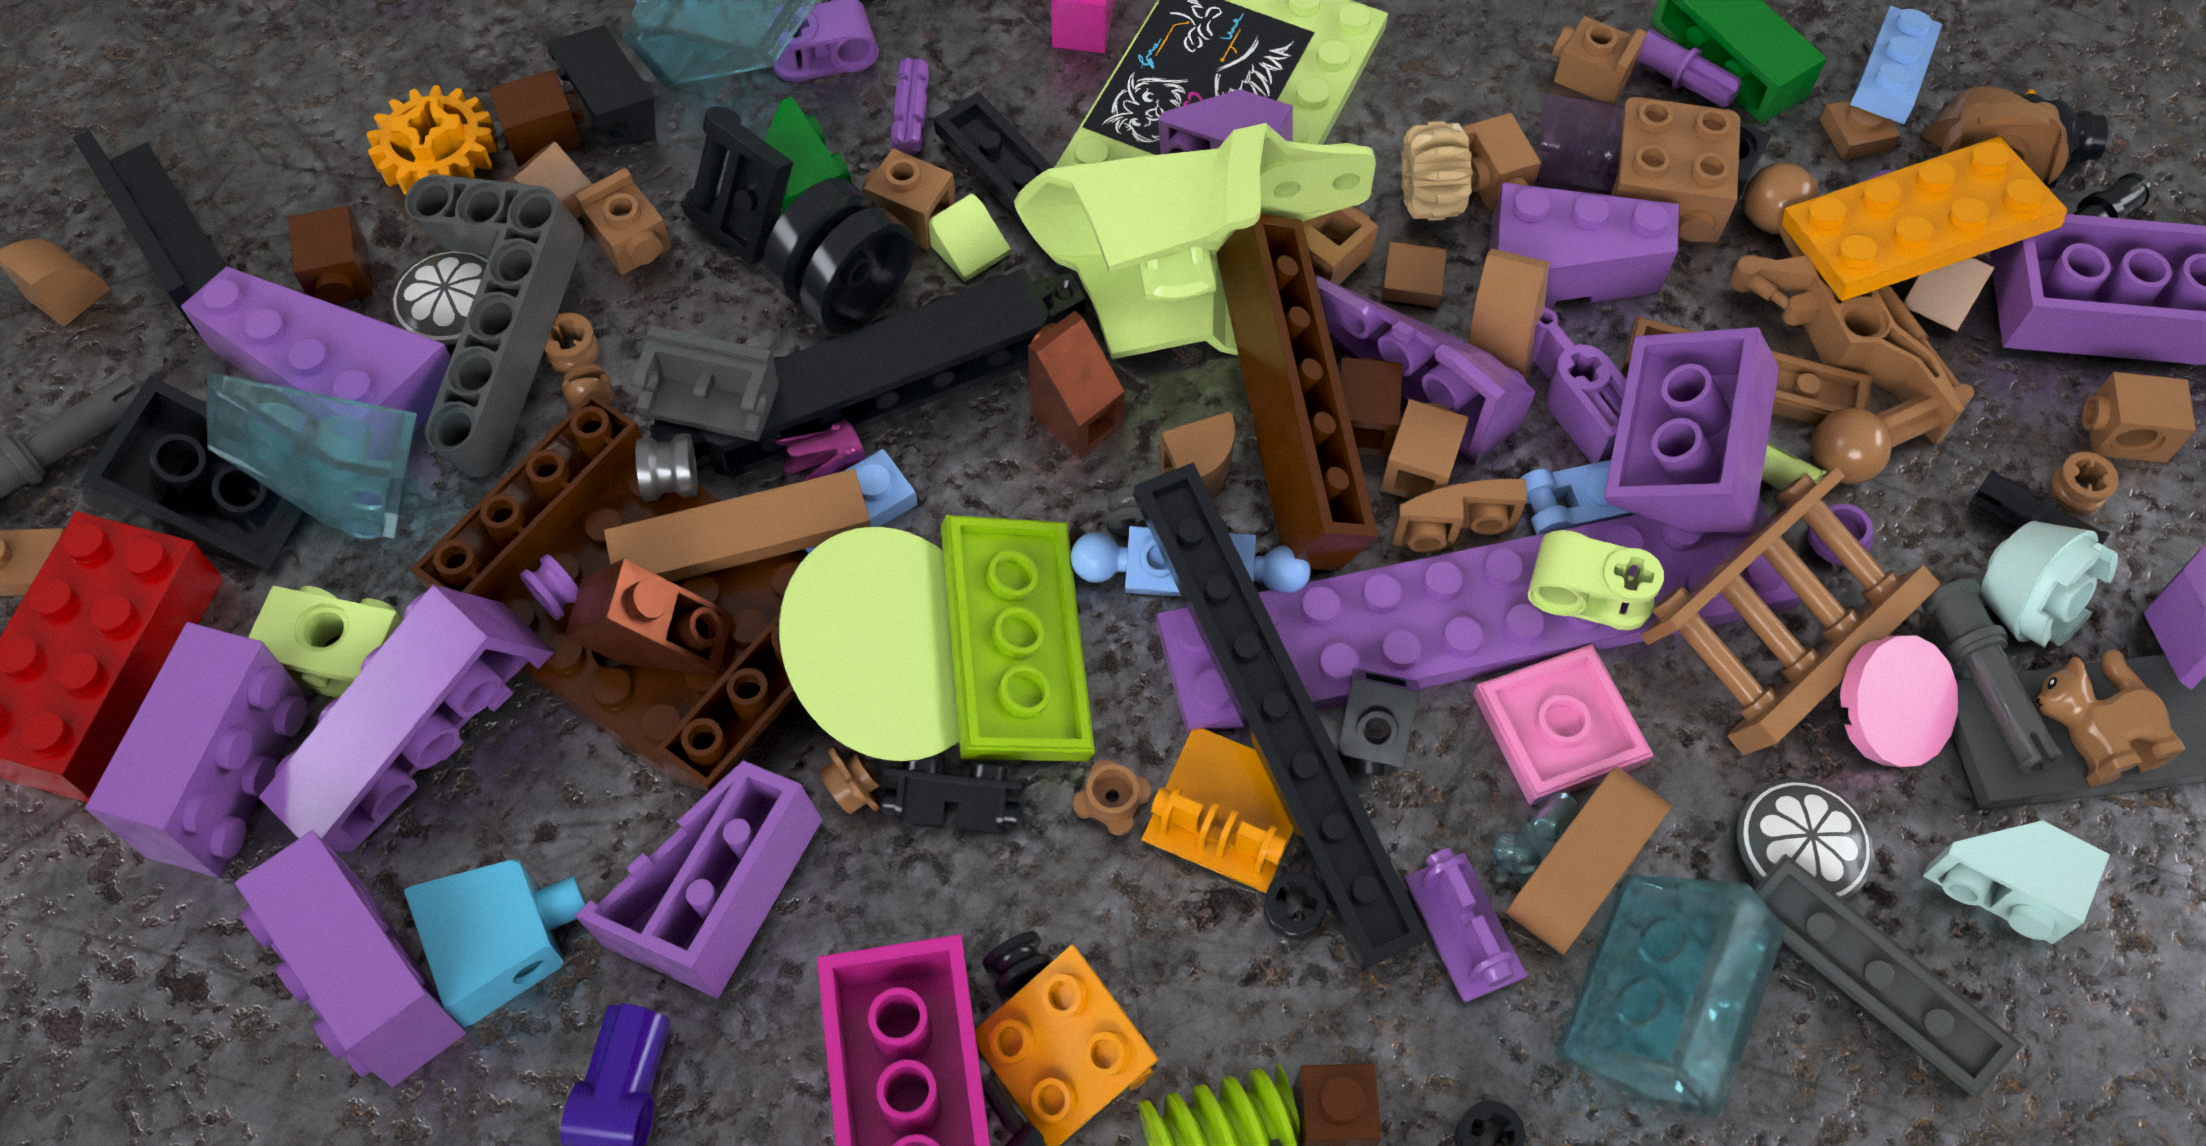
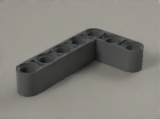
M438 174L428 175L415 182L406 194L404 205L409 216L443 249L488 255L490 257L426 423L425 436L427 443L432 449L463 474L470 477H483L494 472L501 465L507 454L584 240V231L578 220L549 188Z

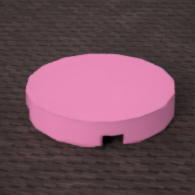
M1916 635L1886 636L1881 640H1872L1861 646L1847 665L1840 689L1841 707L1848 708V717L1851 725L1844 724L1850 741L1865 758L1883 766L1909 767L1921 766L1940 753L1952 735L1957 718L1958 687L1949 661L1935 644Z

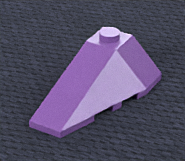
M1320 276L1315 277L1331 341L1350 358L1374 357L1386 362L1403 363L1401 402L1405 406H1407L1409 399L1425 404H1441L1450 408L1455 413L1468 416L1469 420L1459 452L1473 465L1481 461L1524 424L1536 391L1527 384L1524 377L1518 371L1506 367L1492 354Z

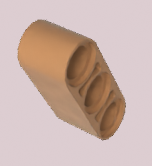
M1615 765L1521 889L1505 914L1564 956L1673 805Z

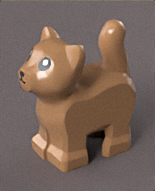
M2114 649L2102 654L2101 669L2105 678L2116 688L2118 693L2105 700L2096 699L2092 683L2080 658L2073 657L2065 668L2050 674L2042 681L2041 692L2035 699L2036 708L2039 713L2059 721L2068 728L2074 747L2084 757L2089 768L2086 780L2090 788L2112 782L2122 777L2120 772L2135 766L2139 773L2162 767L2185 750L2182 740L2171 729L2168 711L2159 695L2149 689L2139 676L2127 666L2124 655Z

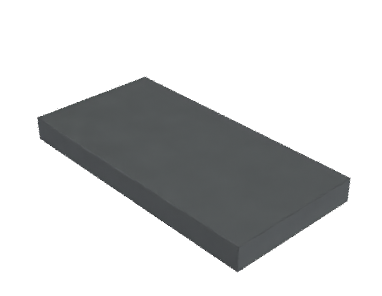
M2165 654L2125 659L2127 666L2139 676L2149 689L2159 695L2168 711L2171 729L2182 740L2185 750L2162 767L2139 773L2135 766L2120 772L2122 777L2090 788L2086 780L2089 771L2087 763L2074 747L2068 728L2059 721L2053 720L2041 713L2039 715L2055 744L2064 754V757L2046 769L2042 770L2039 763L2035 764L2037 769L2035 773L2021 774L2015 757L1972 678L1957 679L1958 714L1952 735L1979 809L1986 810L2206 782L2205 679L2203 678L2190 690L2179 682ZM2101 662L2084 664L2096 699L2105 700L2118 693L2116 688L2105 678L2101 669ZM2065 666L2016 672L2035 707V699L2041 692L2042 681L2050 674L2065 668Z

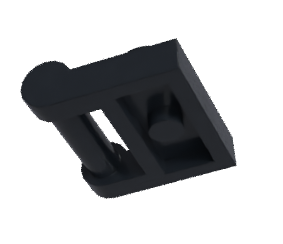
M721 106L710 107L707 109L703 124V130L707 137L694 189H690L686 193L682 210L689 219L747 262L753 264L763 259L766 242L777 222L794 162L741 125V118L735 111ZM727 150H729L730 153H729V157H728L726 169H725V172H724V176H723V180H722V184H721L719 196L717 197V196H716V193H717V189H718V185H719L721 173H722V170H723V166H724V162H725Z

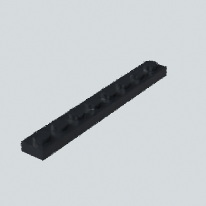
M1194 462L1135 485L1133 497L1311 867L1326 892L1327 900L1361 970L1364 971L1423 944L1429 938Z

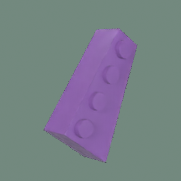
M227 266L181 305V308L211 350L377 467L386 461L428 420L451 360V356L443 343Z
M432 584L427 592L419 595L409 604L404 613V620L387 641L374 649L364 659L360 674L342 696L329 703L323 709L318 718V725L297 750L288 754L278 764L275 770V778L261 793L259 798L298 839L314 830L334 852H353L417 789L416 781L412 776L419 769L430 768L442 759L445 761L464 743L459 738L458 730L486 706L495 712L514 693L505 684L528 662L539 669L555 651L504 603Z

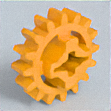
M433 85L429 96L421 97L416 89H412L409 91L410 101L404 104L396 99L389 101L393 111L390 115L375 114L373 118L378 129L367 132V138L372 147L368 150V153L377 172L381 173L389 187L399 184L404 195L407 194L415 182L428 175L438 174L476 179L473 171L476 168L490 169L492 163L488 153L498 151V144L494 137V134L497 132L489 112L483 110L481 102L477 97L466 101L464 93L460 88L454 89L448 96H443L440 86Z

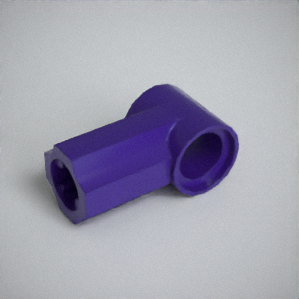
M626 1003L607 1006L585 1081L579 1080L574 1085L565 1105L560 1129L562 1146H646L654 1116V1097L651 1091L671 1025V1021L666 1015L656 1013L646 1007Z

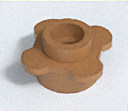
M836 746L828 749L833 761L820 770V775L827 789L843 810L848 814H852L866 803L873 811L881 808L878 798L873 793V790L880 786V781L865 758L858 752L851 757L849 755L845 756Z
M1100 760L1091 767V774L1087 779L1086 789L1075 794L1073 808L1075 813L1081 818L1093 817L1106 824L1111 834L1125 835L1134 827L1133 815L1139 805L1148 802L1151 798V785L1145 777H1136L1126 766L1116 764L1112 760ZM1114 792L1119 798L1116 802H1109L1106 799V795Z

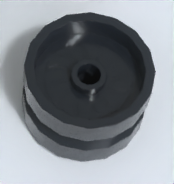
M829 178L812 185L793 200L777 220L766 242L762 266L765 279L795 304H802V308L806 313L831 333L847 334L867 325L887 307L899 292L911 270L916 250L914 233L903 222L886 209L877 208L876 204L865 193L847 179Z

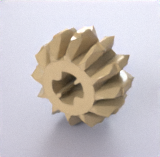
M1429 121L1424 125H1413L1403 138L1404 147L1401 150V189L1404 192V204L1408 208V212L1413 219L1426 218L1427 221L1445 220V217L1459 216L1460 213L1465 212L1469 204L1468 197L1472 193L1471 176L1473 171L1471 169L1472 153L1469 151V137L1459 123Z

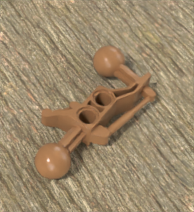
M1777 162L1760 169L1747 183L1743 203L1747 217L1757 228L1766 233L1781 235L1792 258L1775 260L1755 255L1743 256L1738 260L1729 283L1736 291L1747 292L1752 290L1766 301L1772 300L1784 309L1782 319L1788 325L1796 326L1803 324L1823 364L1872 376V384L1893 394L1901 403L1877 415L1855 407L1835 410L1817 424L1812 434L1810 454L1817 468L1829 472L1838 467L1845 475L1840 481L1843 484L1853 485L1868 482L1886 468L1893 447L1925 433L1933 445L1941 442L1965 410L1964 407L1973 398L1974 389L1970 385L1959 383L1928 342L1926 332L1890 285L1841 302L1816 270L1809 256L1802 252L1782 226L1784 208L1819 197L1817 183L1814 177L1800 165Z

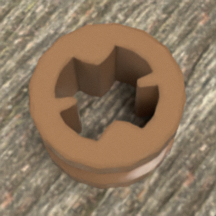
M566 312L557 314L544 352L547 362L553 369L566 373L571 366L580 362L594 363L598 357L599 345L594 335L593 327L587 318L577 313ZM570 337L578 338V341L573 340L574 347L561 349L560 345H566L564 339Z
M2082 451L2068 457L2052 475L2049 483L2052 496L2059 500L2058 504L2064 509L2073 513L2089 514L2101 508L2106 503V500L2117 491L2119 476L2113 464L2106 458L2093 452ZM2082 478H2085L2091 484L2083 488L2076 480L2080 482Z

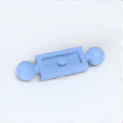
M1130 526L1128 547L1118 546L1114 539L1104 533L1092 532L1080 537L1072 548V567L1080 578L1088 582H1103L1110 579L1116 572H1126L1125 593L1182 597L1148 527ZM1229 533L1252 582L1260 581L1263 582L1268 590L1273 589L1289 593L1301 589L1309 581L1311 573L1310 564L1305 560L1295 559L1292 550L1288 546H1278L1271 549L1265 556H1255L1256 535Z

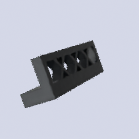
M90 130L72 137L166 292L195 334H198L199 332L183 311L181 305L226 266L149 144L146 142L109 160Z

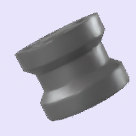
M689 433L677 434L670 442L659 443L651 437L637 438L635 448L636 470L642 499L644 501L658 500L663 493L677 492L683 498L696 497L698 487L697 467L691 435Z

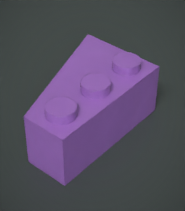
M1503 182L1490 223L1488 252L1492 248L1550 262L1545 307L1549 309L1555 307L1556 301L1587 297L1589 303L1658 294L1678 252L1679 204Z
M742 761L677 821L681 828L649 857L644 853L639 855L626 867L631 873L597 905L590 900L574 916L604 948L718 999L823 819L802 784Z

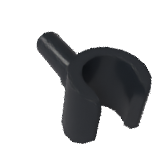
M991 1078L984 1082L983 1091L985 1097L1005 1129L1013 1136L1004 1146H1046L1040 1131L1029 1122H1025L1021 1115H1018L997 1080Z

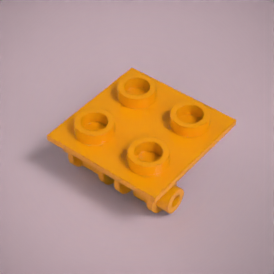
M1201 728L1190 732L1165 788H1159L1150 811L1153 815L1141 841L1267 893L1294 829L1256 750Z
M1071 944L975 1030L979 1051L1029 1122L1040 1131L1046 1146L1062 1145L1127 1087L1130 1090H1134L1144 1084L1154 1074L1150 1067L1159 1060L1158 1056L1074 944Z

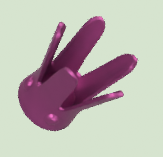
M844 419L839 423L832 424L831 428L823 432L774 441L780 446L790 445L787 448V452L793 458L787 460L783 465V471L786 474H796L821 465L804 478L803 481L843 472L864 460L865 454L861 442L870 438L871 433L867 432L857 436L852 425Z

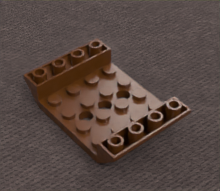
M590 392L410 570L427 589L434 584L504 603L555 651L539 669L528 662L521 669L524 673L668 779L709 792L796 695L789 681L781 655L779 619L787 586L797 567L805 557L794 551L672 582L734 614L718 673L706 675L621 664L616 667L599 665V653L564 637L574 603L566 604L563 608L564 616L559 620H555L527 589L520 577V573L526 569L532 572L538 570L541 566L540 558L548 554L558 562L579 588L582 578L611 565L604 535L605 529L722 500L698 485L696 497L683 498L677 492L663 493L658 500L644 501L640 493L636 470L637 438H642L638 424Z

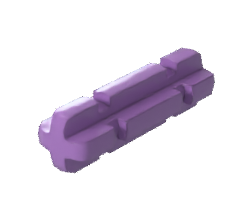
M906 57L898 66L897 78H899V82L896 85L893 112L895 122L892 124L891 141L892 148L914 156L922 149L923 135L921 132L924 129L927 94L925 92L928 88L929 73L928 64L924 59L917 58L913 60Z

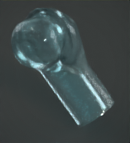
M1556 792L1548 798L1528 821L1519 835L1509 831L1499 835L1493 847L1495 863L1501 868H1512L1515 875H1525L1534 872L1578 815L1579 806L1576 800L1567 793Z

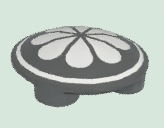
M443 250L429 254L414 262L399 276L390 295V313L396 326L443 343L447 349L450 346H456L489 257L480 254Z
M1805 779L1775 781L1756 791L1744 804L1739 813L1737 823L1738 848L1744 864L1753 876L1755 887L1783 854L1791 857L1844 901L1854 896L1868 880L1874 863V845L1869 827L1857 808L1834 789Z

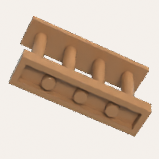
M1838 467L1815 480L1805 473L1785 487L1776 496L1782 506L1689 591L1682 585L1658 602L1651 610L1658 619L1639 635L1647 645H1650L1678 630L1742 704L1739 712L1744 719L1726 736L1743 756L1777 744L1844 679L1847 665L1861 646L1872 640H1881L1890 635L1941 585L1924 565L1900 576H1897L1893 570L1885 572L1821 500L1845 477ZM1801 517L1864 587L1861 595L1866 602L1857 611L1853 608L1845 610L1781 537ZM1760 554L1825 626L1821 633L1825 636L1826 640L1816 650L1813 647L1805 649L1740 575ZM1719 592L1784 665L1780 672L1786 679L1774 690L1771 686L1763 688L1697 613Z

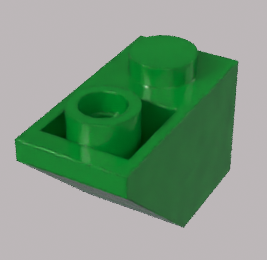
M792 96L781 100L764 139L766 143L794 162L778 219L793 200L812 185L829 178L847 179L851 183L849 170L838 152L830 154L825 147V137L813 114L805 116Z

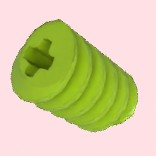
M1279 1062L1275 1065L1274 1084L1263 1069L1258 1067L1250 1069L1247 1075L1246 1092L1235 1077L1231 1075L1223 1077L1220 1081L1219 1101L1207 1085L1203 1083L1195 1085L1192 1090L1191 1109H1189L1179 1093L1175 1091L1169 1092L1164 1099L1163 1117L1159 1115L1150 1101L1146 1099L1139 1101L1140 1119L1147 1146H1271V1142L1277 1139L1280 1140L1283 1146H1299V1116L1289 1081Z

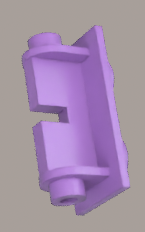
M1450 848L1440 850L1426 859L1429 867L1403 876L1402 879L1464 1003L1527 978V974L1465 853L1454 856Z

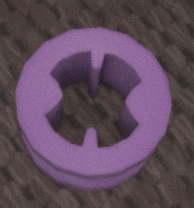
M546 554L540 558L541 566L538 570L532 572L526 569L520 573V577L527 589L547 613L555 620H559L564 616V606L568 603H575L579 588L558 562Z

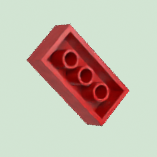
M75 511L0 636V779L88 803L186 622L199 624L223 580L222 575L194 541Z

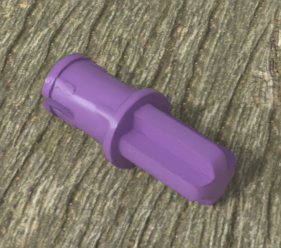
M1653 28L1646 31L1648 33L1637 63L1640 62L1671 79L1672 87L1675 89H1680L1684 86L1720 107H1728L1734 101L1741 89L1742 81L1740 77L1701 57L1702 51L1697 47L1689 50L1659 34Z

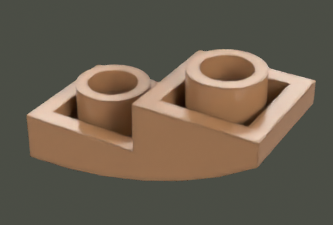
M1491 248L1485 260L1477 293L1469 344L1492 354L1506 367L1518 371L1527 381L1531 371L1535 327L1544 314L1550 262Z
M1526 479L1478 480L1435 489L1419 495L1399 506L1391 534V546L1409 547L1413 551L1420 553H1433L1442 549L1453 550L1460 529H1472L1476 533L1485 535L1498 534L1503 531L1514 532L1527 501Z

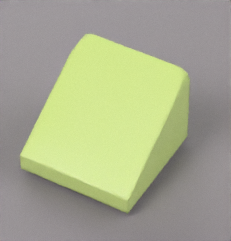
M974 193L969 194L929 220L931 247L964 282H967L1011 254V248L983 203Z

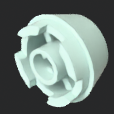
M2031 521L2020 527L2009 539L2004 540L1993 552L1982 582L1981 597L2018 641L2026 642L2032 640L2046 648L2048 641L2061 646L2084 625L2093 613L2086 609L2085 606L2096 589L2098 578L2104 582L2111 583L2117 568L2118 554L2098 543V536L2094 531Z

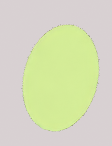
M863 527L848 530L818 545L805 557L791 577L784 594L779 619V640L784 667L789 681L804 708L818 725L845 746L873 758L888 761L920 760L939 754L958 743L959 734L943 551L919 536L887 527Z

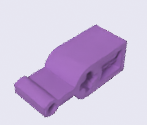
M1545 307L1544 314L1535 327L1532 362L1537 364L1550 381L1545 393V403L1551 414L1590 464L1611 460L1626 378L1600 349L1591 345H1574L1557 324L1558 316L1556 313Z

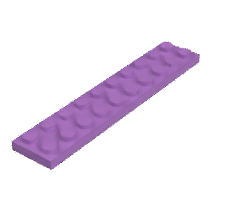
M1760 496L1754 531L1769 518ZM1638 514L1563 529L1586 535L1591 539L1628 548H1639L1657 558L1664 570V582L1658 595L1654 597V606L1682 585L1689 591L1752 533H1689ZM1547 533L1311 581L1294 592L1284 593L1273 589L1258 592L1316 711L1345 705L1353 668L1418 681L1419 688L1422 689L1530 666L1593 644L1596 651L1641 642L1644 640L1639 635L1658 619L1652 612L1648 622L1640 628L1617 630L1608 625L1572 616L1553 615L1535 607L1529 601L1527 593L1541 540ZM1762 554L1740 573L1773 613L1795 609L1802 601ZM1636 565L1631 566L1629 576L1635 577L1638 568ZM1720 592L1697 612L1710 627L1744 620ZM1622 602L1620 613H1626L1629 603ZM1187 607L1157 613L1156 626L1187 738L1192 730L1201 728L1217 733L1244 727ZM1677 630L1669 635L1679 634Z

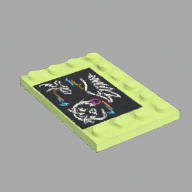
M1157 0L1054 168L1131 157L1160 155L1158 119L1163 112L1239 89L1292 105L1293 142L1323 145L1386 28L1388 13L1353 0Z

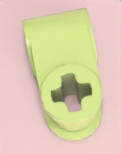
M1552 531L1545 534L1541 540L1527 594L1529 601L1535 607L1547 613L1572 616L1608 625L1617 630H1633L1640 628L1648 622L1652 614L1651 610L1654 607V597L1658 595L1664 582V570L1657 558L1642 549L1628 548L1591 539L1574 531ZM1632 565L1638 567L1635 577L1629 576ZM1622 602L1629 603L1624 614L1620 613Z

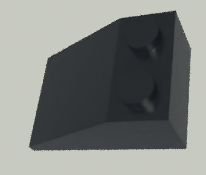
M149 375L82 478L81 486L85 503L126 523L194 541L203 552L268 574L328 473L330 465Z

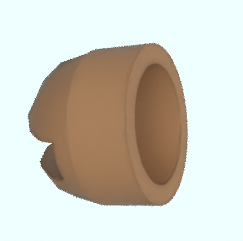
M580 362L571 366L563 376L562 392L571 410L590 392L611 405L614 399V388L608 374L600 366L591 362Z

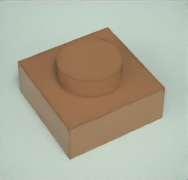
M1851 100L1826 105L1819 120L1842 161L1892 151L1901 137L1892 120L1850 105Z

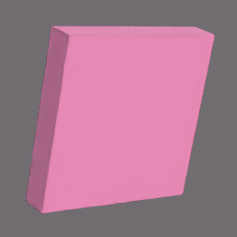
M1593 644L1477 684L1473 691V696L1530 807L1601 782L1615 765L1628 772L1647 765L1654 756Z

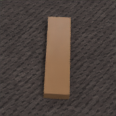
M1636 316L1631 326L1621 373L1626 376L1628 375L1635 336L1698 331ZM1771 350L1779 366L1772 414L1817 425L1835 410L1851 407L1867 410L1872 376Z
M851 469L605 529L604 535L610 564L625 558L673 582L818 546L827 539L842 532L856 528L871 527L856 470Z

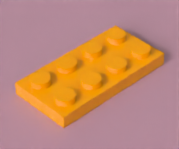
M2000 136L1786 207L1784 208L1782 226L1802 252L1809 256L1816 270L1842 302L2060 228L2063 225L2068 209Z

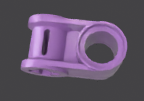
M831 0L830 2L803 7H788L778 10L771 16L768 22L769 37L776 45L772 55L773 70L784 81L800 83L813 78L843 72H858L868 68L878 57L879 48L864 5L859 0ZM788 24L793 26L794 38H791L788 33ZM796 52H799L802 58V66L800 67L797 66Z

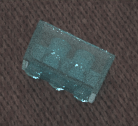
M1626 874L1556 1056L1562 1062L1656 1107L1721 1119L1786 927L1747 883Z

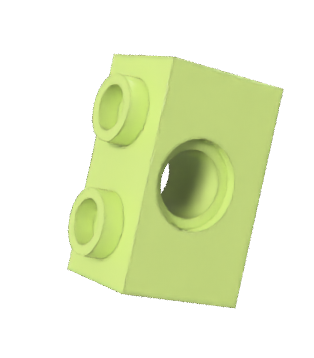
M273 585L248 638L262 641L303 691L339 698L360 674L364 659L374 649L383 645L403 620L396 608L377 599L365 598L361 600V603L337 599L330 592L314 586H302L298 591ZM341 636L332 645L324 647L325 644L332 638Z

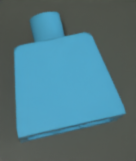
M507 860L416 884L404 889L443 1008L463 1028L476 1023L560 969L564 964V958L553 929L576 920L577 918L574 915L587 904L583 890L575 875L538 890L534 879L520 860Z

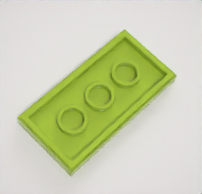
M946 515L941 524L961 759L1088 762L1095 753L1067 522Z

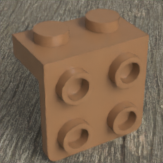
M1642 97L1629 98L1625 103L1622 115L1618 175L1610 196L1679 204L1678 238L1691 242L1718 244L1737 202L1740 116L1736 112L1727 109Z

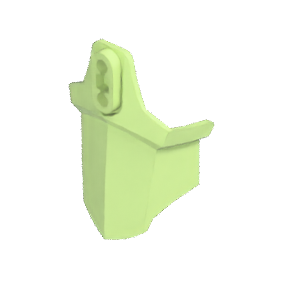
M1267 123L1233 130L1218 149L1131 157L1050 168L1026 184L1017 195L1014 204L1025 227L1040 247L1056 263L1077 271L1095 308L1111 359L1207 341L1219 352L1238 355L1216 253L1235 230L1253 226L1259 220L1261 214L1298 219L1304 222L1364 203L1371 195L1376 159L1373 149L1367 146H1358L1352 143L1321 145L1286 141Z

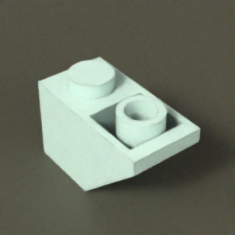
M2042 820L1955 841L1927 865L1923 877L1942 886L1944 892L1951 898L1964 904L1978 905L2007 920L2016 932L2032 939L2045 940L2054 944L2084 923L2110 854Z

